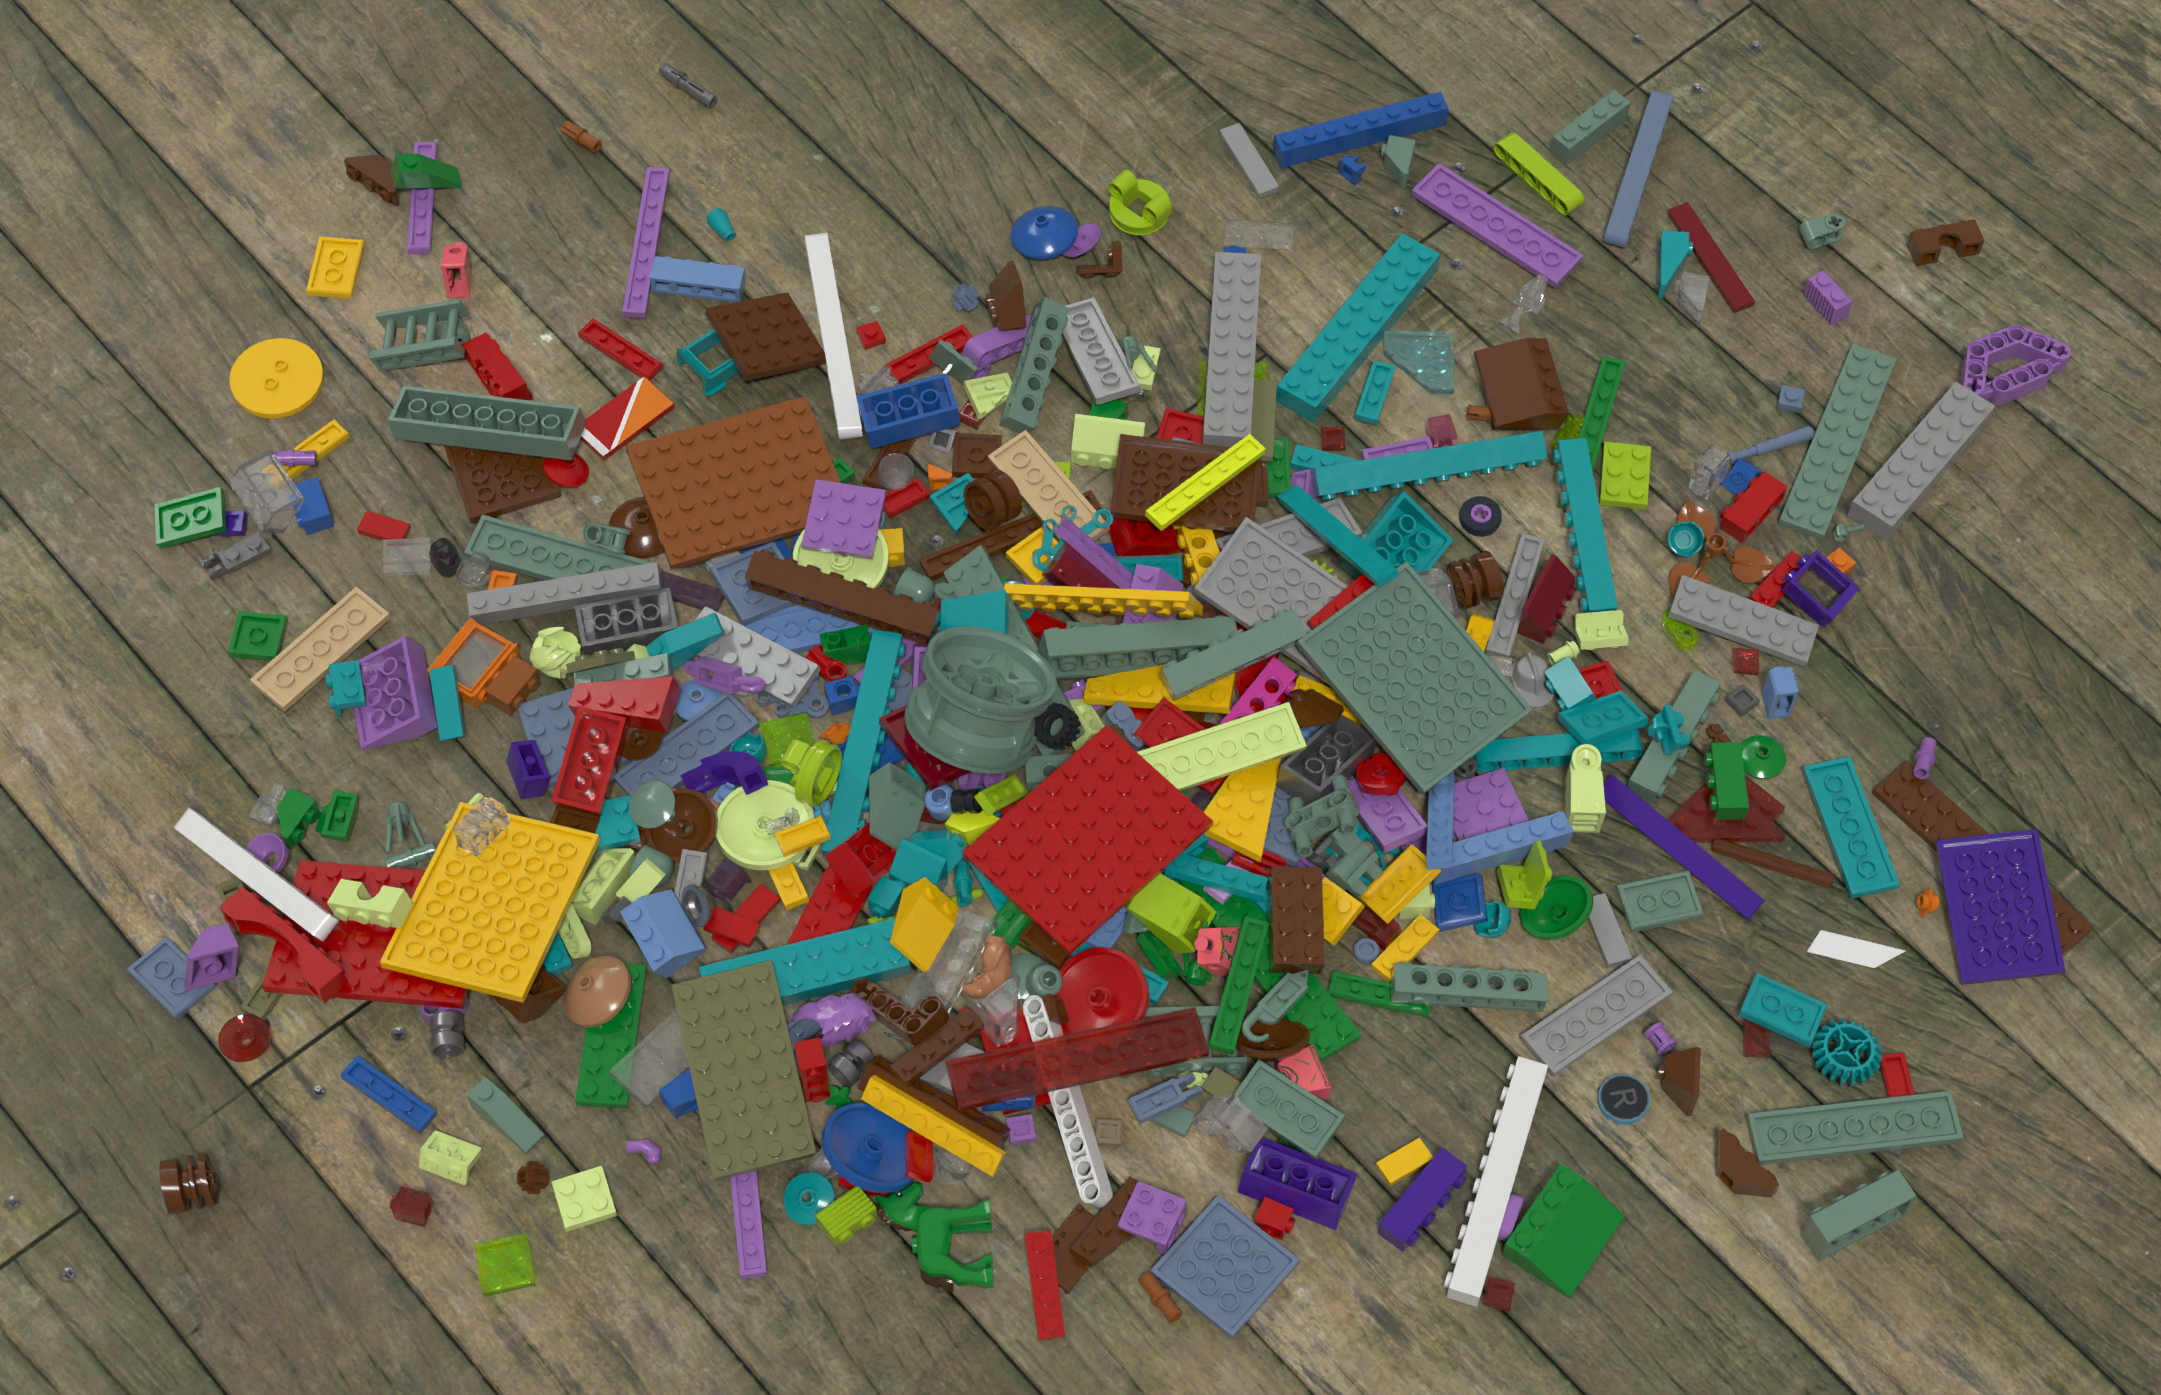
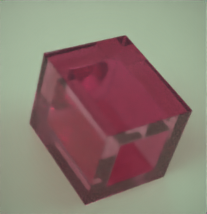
M1450 414L1427 418L1425 432L1430 437L1433 448L1457 444L1458 436Z

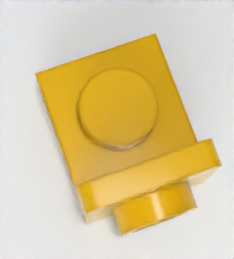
M1472 614L1466 632L1485 652L1494 620Z

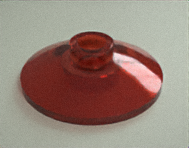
M251 1014L238 1015L230 1019L222 1027L218 1038L219 1047L228 1059L235 1062H249L260 1057L266 1051L270 1043L271 1033L267 1023L262 1018ZM246 1039L251 1040L248 1044H242Z

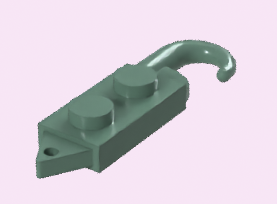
M1308 970L1294 974L1288 972L1244 1019L1242 1033L1248 1040L1263 1042L1269 1038V1034L1262 1036L1254 1035L1250 1030L1257 1021L1268 1025L1277 1024L1307 993Z

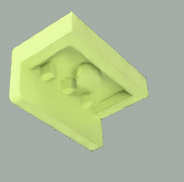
M1614 610L1576 614L1574 634L1580 650L1628 646V635L1623 625V611Z

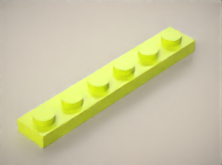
M1248 434L1148 508L1145 516L1161 531L1262 457L1265 454L1266 448L1252 435Z

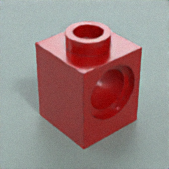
M1264 1197L1254 1218V1224L1271 1237L1282 1241L1285 1234H1291L1296 1222L1293 1219L1294 1209Z

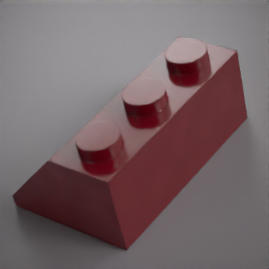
M1064 541L1042 573L1045 578L1056 586L1120 589L1066 541ZM1101 611V614L1093 615L1096 618H1099L1102 616H1106L1109 613V611Z
M1551 554L1522 608L1517 632L1543 645L1548 637H1553L1557 628V624H1555L1557 619L1563 618L1567 609L1565 604L1567 600L1572 601L1577 590L1574 587L1575 576L1554 554Z

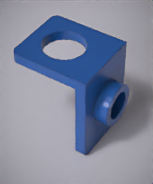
M1739 458L1722 485L1735 495H1738L1741 491L1745 492L1750 481L1757 474L1761 475L1764 471L1748 460Z

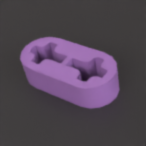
M1514 1193L1511 1194L1497 1239L1505 1242L1508 1241L1515 1230L1525 1197Z

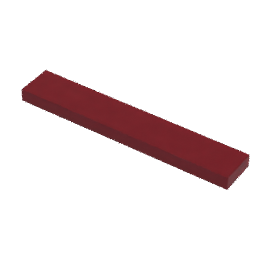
M1686 202L1668 209L1667 215L1678 231L1689 232V242H1693L1692 252L1733 313L1754 306L1755 300L1690 204Z

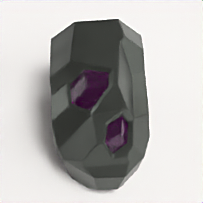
M444 537L433 542L430 547L429 556L440 576L451 578L459 573L462 566L461 558L450 540Z

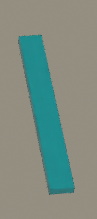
M1298 485L1278 495L1279 503L1377 587L1399 576L1397 569Z

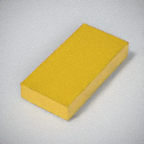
M822 816L775 833L776 841L784 857L831 840L830 833Z
M1419 1137L1376 1162V1168L1388 1185L1392 1186L1427 1166L1433 1159V1156Z

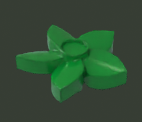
M830 1085L832 1097L825 1102L826 1105H836L837 1110L844 1105L854 1103L852 1099L848 1098L850 1086L840 1089L837 1086Z

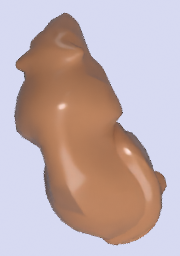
M986 936L985 948L982 954V973L973 978V983L961 985L959 990L969 997L981 999L993 997L1003 989L1010 978L1012 968V953L1010 945L1006 943L1005 938Z

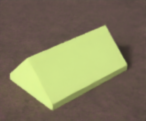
M631 848L604 850L582 879L571 902L580 918L595 926L599 922L601 915L617 897L616 893L629 879L628 875L635 859L634 851Z

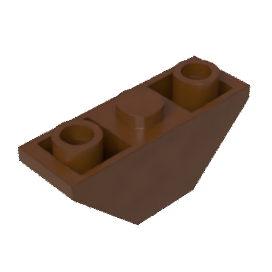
M379 154L347 157L344 160L346 174L353 181L357 180L368 191L378 194L383 201L390 202L396 207L400 204L399 188H395L391 173L393 164Z
M1724 1128L1720 1130L1716 1140V1176L1733 1194L1772 1197L1775 1195L1779 1184L1774 1174L1768 1170L1766 1171L1759 1164L1756 1156L1751 1152H1747L1740 1145L1739 1139L1734 1134L1728 1133Z

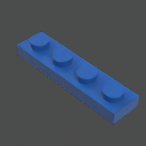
M356 1056L340 1074L345 1082L419 1134L437 1116L436 1110L359 1056Z

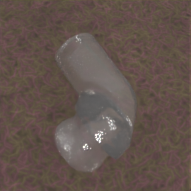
M789 808L785 811V816L765 823L767 833L770 835L797 825L800 821L797 809Z

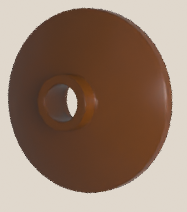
M629 727L621 756L634 761L652 756L661 746L663 733ZM639 740H644L642 743L637 744Z

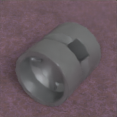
M453 1011L433 1014L429 1018L430 1034L432 1035L430 1037L431 1054L439 1058H453L461 1055L464 1052L462 1015Z
M853 1039L843 1049V1055L837 1054L827 1064V1067L843 1086H850L851 1088L861 1078L860 1073H864L868 1062L873 1060L874 1056L866 1046Z

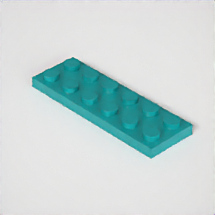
M1851 757L1803 766L1804 778L1850 899L1898 889L1900 886L1899 880Z

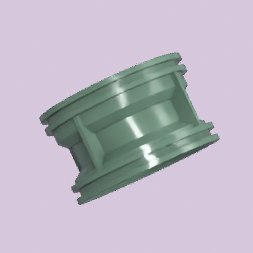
M963 626L949 628L937 633L930 640L923 658V670L927 679L912 692L905 710V724L910 735L923 749L934 757L964 770L995 774L1010 772L1020 768L1030 759L1037 741V737L1034 735L1036 730L1034 718L1043 714L1048 709L1055 693L1057 682L1053 669L1044 657L1032 647L1012 636L995 630Z

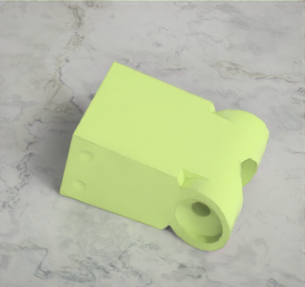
M1589 744L1580 745L1572 754L1565 778V815L1574 832L1599 833L1606 814L1603 774L1601 771L1602 759L1598 749Z

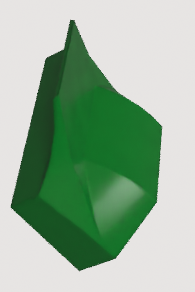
M333 791L331 801L321 809L315 829L316 832L321 834L322 838L344 842L350 839L358 816V794Z

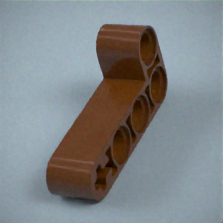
M867 978L855 981L851 987V993L874 1007L872 1011L880 1023L913 1046L918 1045L949 1020V1013L939 997L935 995L925 997L912 1010Z

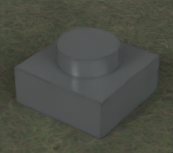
M625 896L615 899L600 918L607 924L616 921L620 922L623 919L620 911L630 905L631 902Z

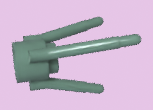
M1133 336L1125 337L1120 341V348L1126 357L1128 367H1132V361L1136 360L1141 353L1152 370L1157 371V367L1145 351L1144 344H1138L1137 339Z
M404 802L391 804L388 807L389 817L386 818V853H390L393 826L397 828L398 841L401 843L403 842L402 828L406 827L408 822H410L420 846L425 845L415 822L414 813L409 812L408 805Z

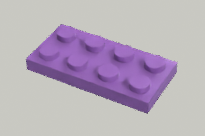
M1381 772L1378 776L1385 775V772ZM1357 778L1348 781L1349 790L1353 792L1355 801L1360 807L1358 818L1384 852H1388L1427 834L1428 825L1400 789L1393 796L1365 794L1361 792Z

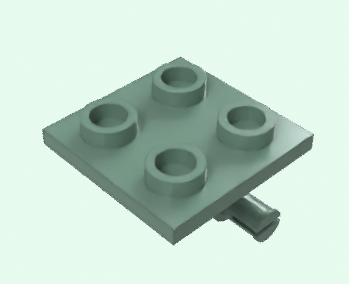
M941 339L928 357V359L944 370L943 373H948L962 385L977 370V367L970 358L962 356L952 344Z

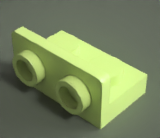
M435 1130L420 1149L419 1168L466 1185L469 1179V1171L481 1157L482 1148Z

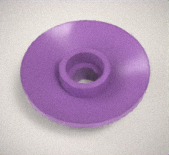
M1086 224L1078 227L1076 241L1063 255L1066 257H1076L1091 251L1101 236L1100 227L1096 224Z

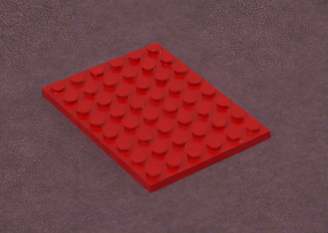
M1106 725L965 849L963 857L1070 956L1213 826V820Z
M300 860L293 885L334 916L327 902L340 879L362 882L372 898L379 893L382 886L404 889L410 899H412L426 870ZM284 913L283 921L285 919L290 921L297 933H304L316 949L321 947L333 963L337 961L345 969L346 973H344L347 985L332 998L464 1009L469 989L381 967L380 960L397 928H384L376 924H362L358 921L339 920L323 942ZM276 941L262 984L264 992L314 996L307 990L303 980L302 965L299 958L290 948Z

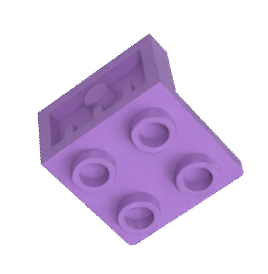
M1138 1182L1120 1218L1118 1228L1156 1243L1157 1254L1164 1256L1172 1247L1187 1215V1200L1148 1184Z

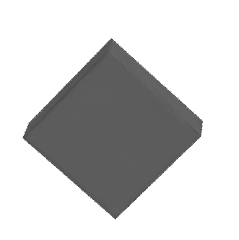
M1743 684L1727 695L1725 702L1742 717L1758 706L1760 699Z

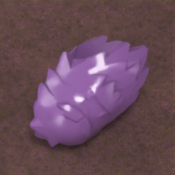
M853 993L844 994L840 997L831 994L817 1002H808L792 1016V1020L795 1021L812 1019L820 1024L822 1034L815 1038L820 1037L822 1049L828 1046H835L846 1039L852 1040L861 1032L866 1033L870 1028V1021H876L877 1019L872 1011L874 1007Z

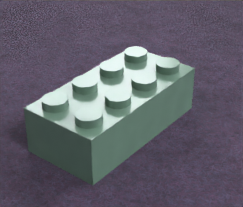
M1899 1170L1891 1174L1885 1172L1875 1179L1876 1182L1870 1185L1864 1183L1858 1186L1853 1191V1194L1847 1197L1841 1195L1831 1202L1832 1205L1826 1208L1820 1206L1809 1214L1810 1217L1805 1223L1801 1237L1818 1262L1907 1215L1916 1198V1194Z

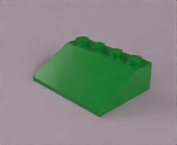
M1560 1164L1505 1243L1502 1256L1570 1299L1623 1221L1625 1215L1586 1179Z

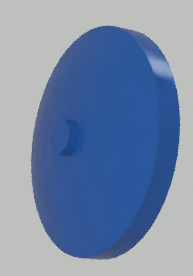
M868 1103L845 1105L837 1109L830 1116L822 1132V1148L828 1162L842 1178L859 1188L877 1193H891L902 1190L915 1180L905 1176V1135L908 1131L915 1132L914 1130Z

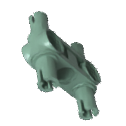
M1337 775L1332 779L1334 792L1304 806V801L1300 797L1290 799L1289 807L1291 814L1286 818L1285 826L1290 831L1292 840L1296 843L1299 856L1305 858L1312 855L1311 840L1341 826V831L1345 835L1356 833L1355 818L1360 812V807L1355 801L1353 792L1349 790L1348 781L1343 775Z

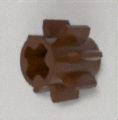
M527 1161V1167H521L518 1170L517 1184L519 1187H522V1191H527L528 1194H539L540 1189H545L549 1184V1172L545 1165L539 1164L538 1161Z

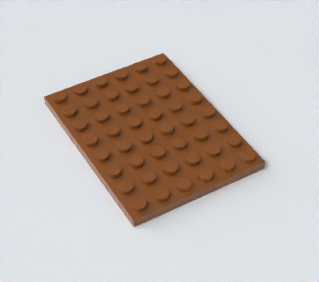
M806 396L626 446L628 457L671 570L802 533L806 526L816 479L841 483Z

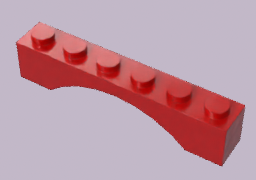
M242 887L219 906L225 921L241 934L266 936L290 948L301 962L302 977L307 990L324 1004L347 985L344 976L346 971L343 966L337 961L333 963L321 947L316 949L304 933H297L290 921L287 919L283 921L279 918L276 910L270 905L266 907L255 892L249 893Z

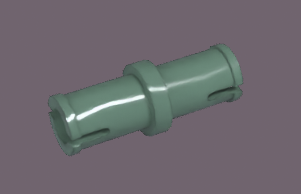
M432 841L414 849L411 847L406 848L405 852L386 857L387 867L404 868L410 865L412 867L417 866L418 862L432 858L436 847Z

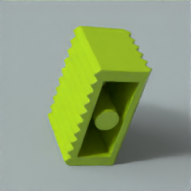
M855 1186L815 1214L817 1225L833 1245L837 1246L839 1243L845 1244L854 1237V1233L860 1228L866 1229L870 1227L876 1220L877 1209L863 1190Z

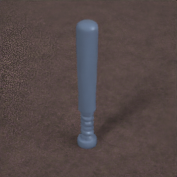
M1806 426L1754 444L1751 448L1749 447L1737 452L1729 451L1726 453V458L1730 465H1735L1739 458L1759 456L1809 441L1814 438L1815 433L1812 427Z

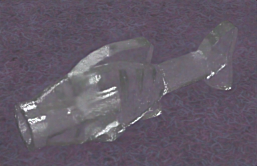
M1537 274L1535 278L1525 283L1512 302V305L1517 307L1511 317L1500 319L1498 324L1518 335L1520 332L1518 321L1523 314L1530 311L1536 316L1544 306L1546 285L1549 282L1547 277Z

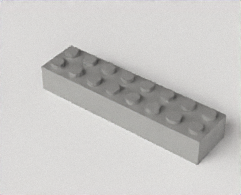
M1955 382L1852 501L1847 517L1858 524H1864L1867 530L1887 542L1990 422L1995 405Z

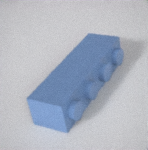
M655 256L650 274L652 292L740 302L746 284L745 267Z

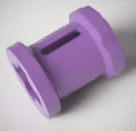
M1663 1022L1654 1024L1644 1033L1645 1038L1650 1039L1658 1049L1657 1053L1659 1056L1669 1053L1678 1043L1676 1039H1672L1666 1032Z

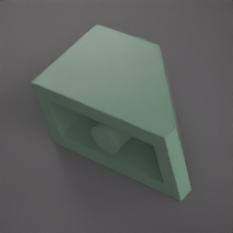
M1389 135L1387 144L1383 143L1381 157H1384L1383 166L1400 187L1406 188L1414 155L1415 140Z

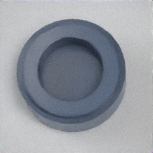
M1370 938L1358 940L1354 946V958L1361 964H1372L1379 955L1378 944Z

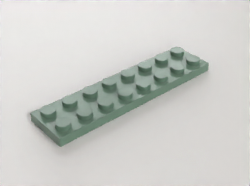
M486 515L481 516L464 551L465 558L542 580L653 563Z
M1951 1091L1748 1113L1747 1115L1755 1156L1760 1165L1959 1143L1964 1139Z

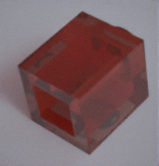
M400 1186L398 1193L393 1195L390 1202V1209L395 1220L421 1227L426 1226L434 1206L431 1194Z

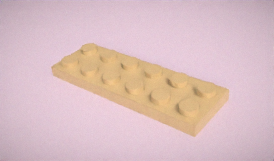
M1026 430L988 455L989 461L997 470L1007 473L1014 480L1023 501L1042 523L1047 519H1054L1059 524L1063 519L1061 510L1067 505H1072L1076 508L1077 514L1073 518V523L1079 528L1092 520L1096 510ZM1070 508L1065 510L1066 516H1072L1073 511ZM1099 515L1098 521L1104 523L1105 520ZM1046 523V527L1051 531L1054 527L1053 523ZM1110 527L1097 528L1089 533L1088 536L1095 541L1108 532ZM1053 532L1054 537L1060 541V536Z
M356 586L250 679L251 685L283 712L287 711L321 681L325 674H329V664L342 662L391 619L390 613Z

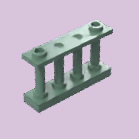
M457 299L376 313L375 317L384 327L385 334L383 348L370 351V360L379 371L464 358L465 349L455 337L457 319L469 316L470 312L462 301ZM448 319L446 338L434 340L436 322ZM427 323L425 341L413 344L415 326ZM406 327L404 344L392 347L395 328Z
M1220 1006L1148 1007L1141 1023V1028H1148L1150 1030L1151 1059H1143V1074H1149L1152 1077H1159L1164 1074H1181L1187 1071L1211 1073L1215 1066L1228 1075H1238L1241 1072H1246L1247 1057H1238V1050L1235 1048L1233 1055L1228 1054V1057L1212 1058V1049H1208L1211 1039V1028L1215 1025ZM1173 1027L1175 1029L1176 1058L1161 1059L1160 1028ZM1185 1028H1201L1202 1058H1187Z

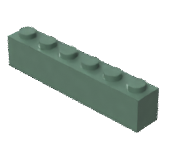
M1286 609L1281 610L1273 615V619L1267 622L1265 619L1259 620L1251 625V629L1245 632L1243 629L1235 631L1230 635V639L1223 642L1221 639L1210 643L1208 649L1200 652L1197 649L1188 653L1186 659L1180 662L1172 660L1166 663L1160 676L1172 700L1180 699L1296 645L1297 641L1304 637L1307 632L1295 609L1288 612Z
M1696 670L1691 674L1672 707L1674 712H1681L1684 718L1683 725L1678 729L1679 732L1687 733L1690 741L1693 743L1700 732L1698 726L1700 723L1705 724L1711 713L1708 709L1711 705L1716 706L1721 696V693L1718 692L1721 682ZM1654 737L1629 779L1627 787L1643 800L1653 804L1657 796L1662 798L1668 786L1665 784L1667 779L1674 778L1679 767L1676 764L1678 760L1683 761L1689 748L1676 749L1671 756L1664 755L1661 742H1658L1657 737Z

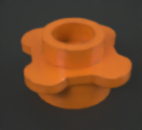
M1927 887L1923 894L1920 893L1917 898V907L1920 909V916L1925 917L1927 912L1935 913L1938 909L1939 897L1936 893H1932V888Z

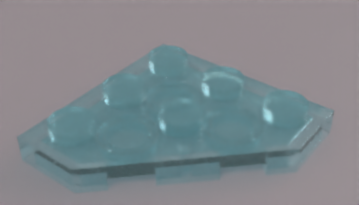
M1384 331V356L1430 394H1454L1453 332Z

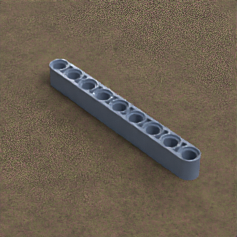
M1652 89L1603 243L1626 248L1674 98L1673 94Z

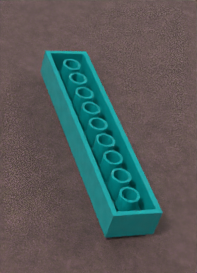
M1402 233L1279 382L1276 390V402L1315 423L1436 274L1439 267L1440 254Z

